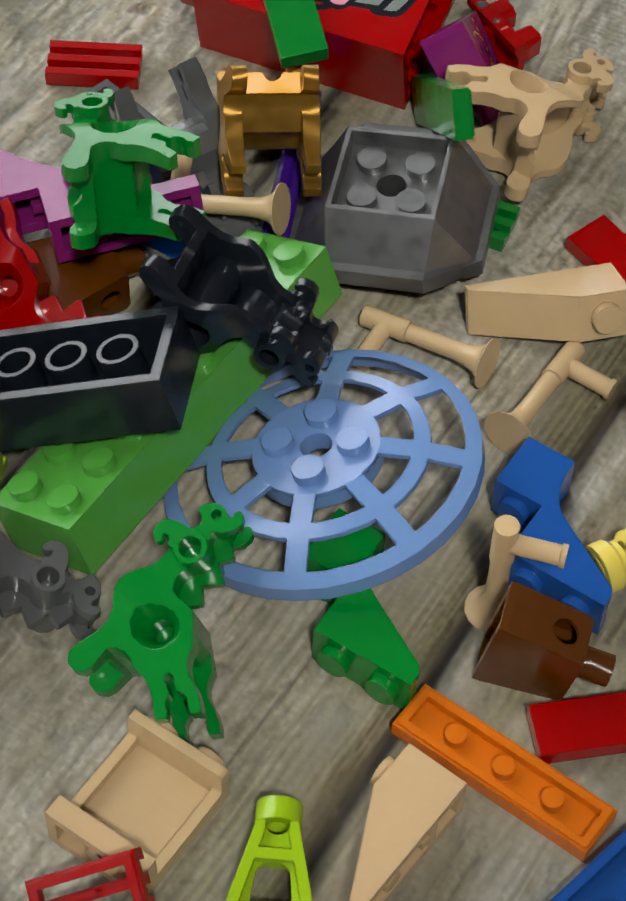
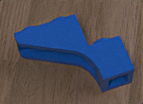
M528 437L495 479L490 510L499 516L511 515L519 521L520 527L524 529L521 535L561 545L564 543L570 545L564 569H560L556 565L515 555L514 562L511 564L508 584L510 585L512 581L520 583L590 615L594 620L592 632L598 635L605 623L606 612L612 596V587L565 519L560 507L561 502L569 493L575 461Z

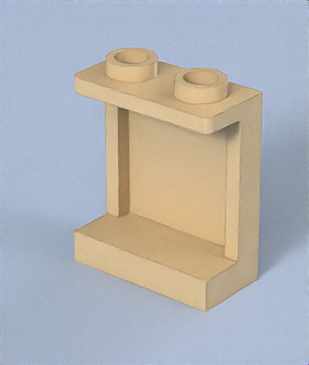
M134 709L127 717L128 732L74 798L69 801L59 795L45 811L49 839L84 863L141 847L144 859L140 860L142 871H148L151 883L146 884L150 896L229 797V771L224 761L212 750L203 746L198 747V749L181 739L177 731L169 723L158 724L155 721V716L150 719ZM124 865L99 872L110 881L127 877ZM129 889V890H125V891H127L128 893H130V894L132 895L130 889Z

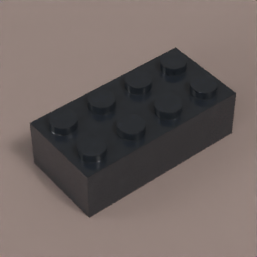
M180 305L0 330V451L181 430L200 353Z

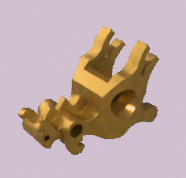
M229 65L227 68L218 70L217 99L220 109L218 159L225 196L244 197L243 174H246L244 150L296 149L301 169L303 196H322L319 65H302L301 69L297 70L296 68H286L280 78L275 81L266 79L262 72H247V65Z

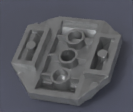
M364 122L359 127L348 126L333 146L321 156L322 196L304 197L303 190H301L290 239L326 246L340 284L426 293L447 286L461 277L468 279L483 274L500 201V186L466 140L455 141L432 129L368 122Z

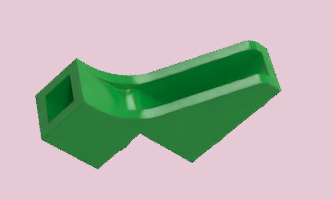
M338 508L331 519L339 518L349 513ZM370 525L367 528L343 537L312 542L310 544L307 572L324 571L351 565L384 552L386 534ZM372 589L336 598L322 599V601H333L334 603L313 630L312 658L317 660L321 668L335 677H346L364 687L366 692L377 702L384 705L393 704L404 710L417 693L416 682L419 678L420 667Z

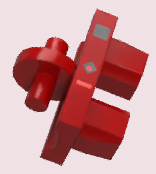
M467 0L471 13L477 12L500 63L523 70L524 62L540 53L541 34L532 25L525 26L516 31L512 28L515 27L517 14L508 0H498L492 3H488L486 0Z

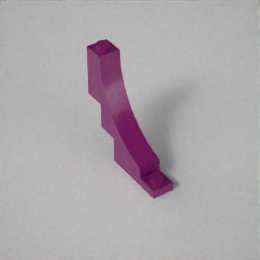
M0 148V201L7 197L12 198L18 212L22 235L48 229L58 263L162 238L155 235L112 233L100 236L98 244L94 248L86 250L72 248L69 232L75 220L70 215L67 201L68 188L71 183L63 179L61 168L38 164ZM195 174L151 185V189L162 193L167 201L179 205H190L204 211L200 185Z

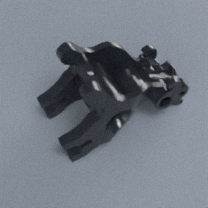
M179 205L169 217V227L187 241L180 256L165 260L160 255L150 254L144 259L139 268L140 278L153 291L152 297L156 304L151 309L180 305L200 354L214 352L228 339L236 337L246 338L255 345L253 356L262 367L278 370L283 367L286 361L291 362L294 365L293 370L296 378L303 385L314 387L318 380L317 374L320 372L326 357L330 355L333 343L339 332L337 324L332 319L322 321L313 314L312 310L320 294L318 285L308 278H299L294 286L295 290L288 291L275 278L266 254L254 240L245 237H235L221 231L190 205Z

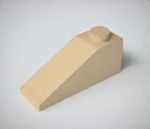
M610 262L465 285L466 331L469 335L585 342L626 335V282Z
M410 743L396 759L391 756L385 758L371 778L370 785L373 787L349 901H388L463 809L467 783Z

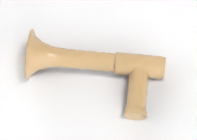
M177 155L178 168L172 170L170 180L189 176L191 174L193 158ZM279 183L272 194L262 197H237L201 193L203 208L207 214L259 218L268 222L272 226L274 233L278 236L284 234L290 219L291 198L286 183Z
M366 305L360 315V326L370 329V332L357 350L380 351L389 337L404 343L409 342L461 363L473 373L475 386L478 388L483 387L487 383L497 364L501 345L500 339L497 337L492 338L484 345H471L420 327L410 320L370 305ZM354 366L361 371H368L370 367Z
M567 341L544 369L540 379L512 412L495 411L487 416L484 421L487 437L503 452L515 455L528 437L533 438L528 429L531 421L556 388H559L567 377L598 393L607 401L613 395L619 381L615 378L611 379L580 362L585 355L584 346L580 342Z
M511 515L499 516L494 522L489 552L490 565L487 583L472 590L465 600L464 612L468 621L476 629L485 631L508 589L511 564L514 562L515 555L556 565L558 568L564 569L570 544L564 543L561 545L519 534L520 523L515 517Z

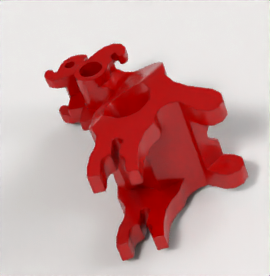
M7 197L1 200L0 330L88 318L82 300L75 301L64 310L56 295L48 297L51 281L38 251L26 243L20 231L18 212L12 198ZM98 314V315H95V316H93V317H98V316H103V315H102V314Z

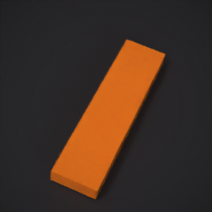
M424 684L392 723L391 733L406 744H412L465 781L467 785L582 862L586 860L616 819L617 809L427 684Z

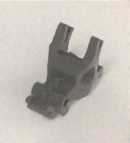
M193 57L168 70L178 92L185 119L170 126V128L182 129L200 137L201 155L193 159L190 175H196L202 194L225 196L218 159L220 109L213 97L200 63L196 57ZM129 86L115 91V102L109 106L112 119L118 121L140 120L141 118ZM149 163L151 185L170 180L172 171ZM244 182V197H255L249 185ZM206 213V219L211 224L235 237L241 236L247 229L262 232V223L265 222L259 218ZM180 239L181 242L187 244V241Z
M0 531L1 617L7 618L21 612L27 628L38 633H48L54 629L59 630L69 623L72 634L80 641L96 632L95 629L89 628L100 617L101 608L99 607L101 584L90 573L82 580H75L69 576V552L67 546L60 541L54 540L44 543L42 554L45 556H43L42 561H39L21 553L11 540Z

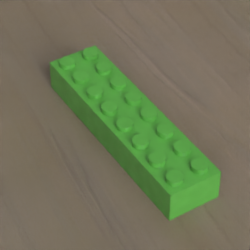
M247 229L239 236L254 240L262 248L270 262L275 278L288 291L295 290L294 286L299 278H308L318 285L320 294L312 310L314 316L318 319L343 294L326 246ZM238 337L231 338L222 343L214 352L200 354L181 430L42 446L0 491V521L11 542L16 548L43 558L45 556L42 554L43 544L50 540L60 541L67 546L69 552L68 567L94 575L197 459L205 447L212 442L229 417L246 402L274 370L264 368L256 362L253 356L255 345L250 340Z

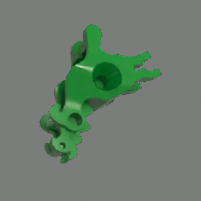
M109 88L103 89V93L83 92L74 97L57 100L53 104L55 115L60 118H67V113H71L73 119L72 124L59 125L60 134H65L74 139L73 144L63 156L62 164L60 165L63 179L71 183L67 194L69 212L75 220L69 232L71 247L78 250L94 248L98 244L100 236L112 233L155 235L174 241L183 239L169 227V217L179 204L167 201L162 193L151 189L149 163L169 171L178 168L177 155H185L193 159L201 155L200 137L182 129L162 125L157 119L132 121L110 119L109 106L115 102V94ZM195 208L206 218L205 211Z
M206 503L198 508L202 520L195 528H188L184 524L170 519H164L156 524L153 530L155 542L158 545H163L165 538L169 537L167 543L169 549L154 564L131 571L120 578L114 586L113 609L107 621L96 632L75 644L68 653V664L80 676H90L89 685L99 696L110 697L121 690L133 677H143L149 686L152 696L155 721L158 724L170 723L171 717L173 728L177 731L179 737L187 743L190 740L189 726L193 722V718H201L207 721V730L213 740L224 738L221 718L213 705L212 689L217 678L211 636L192 609L205 607L203 589L225 587L224 565L234 563L236 561L234 551L247 548L254 540L252 529L248 526L244 528L246 521L243 513L237 511L234 513L233 518H230L222 505L217 503Z

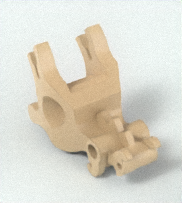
M586 49L581 59L571 60L562 82L549 81L534 73L502 63L491 67L464 64L447 66L445 80L468 87L472 94V104L489 106L499 110L497 123L474 128L475 136H473V139L466 141L487 169L498 171L508 176L504 189V195L508 199L515 202L524 201L527 198L532 181L558 174L569 160L574 135H584V142H595L599 139L601 128L593 121L596 113L595 108H604L607 92L612 90L614 82L612 77L614 66L608 59L595 56L596 50Z

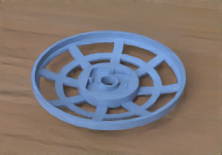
M333 350L326 357L321 367L327 368V370L317 374L318 380L316 384H321L317 399L287 407L276 398L292 390L306 387L296 377L275 384L266 390L261 389V387L294 375L293 363L286 361L282 368L274 370L246 402L229 417L215 436L212 445L205 447L203 452L186 470L207 465L208 487L214 502L222 505L230 518H233L235 512L240 511L243 513L246 521L244 528L250 527L254 535L274 541L287 542L284 572L267 571L240 564L236 561L232 564L224 565L225 586L233 590L265 599L287 601L331 599L365 591L395 579L421 564L436 552L462 525L478 498L485 474V446L475 411L467 397L450 379L428 365L401 355L376 350ZM351 366L379 367L403 372L422 381L400 387L394 382L377 375L349 370ZM344 383L370 387L385 394L363 406L339 399ZM444 393L453 402L461 416L466 436L465 449L432 443L428 418L417 401ZM402 407L412 423L414 440L382 437L376 420ZM257 410L269 419L255 439L229 442L237 428L254 411ZM320 448L330 449L326 454L320 457L317 455L309 454L310 452ZM384 457L409 459V463L400 478L384 494L372 484L380 472ZM252 458L256 476L231 495L224 482L223 462ZM428 463L461 469L459 479L446 502L427 523L415 531L396 508L417 488L427 470ZM177 480L164 495L165 512L168 519L178 521L188 528H192L188 524L179 503ZM265 494L280 504L292 507L289 523L266 519L247 509ZM353 497L363 507L358 511L339 518L313 523L315 509L334 506ZM377 522L396 544L378 555L351 565L324 571L307 572L310 542L343 537Z

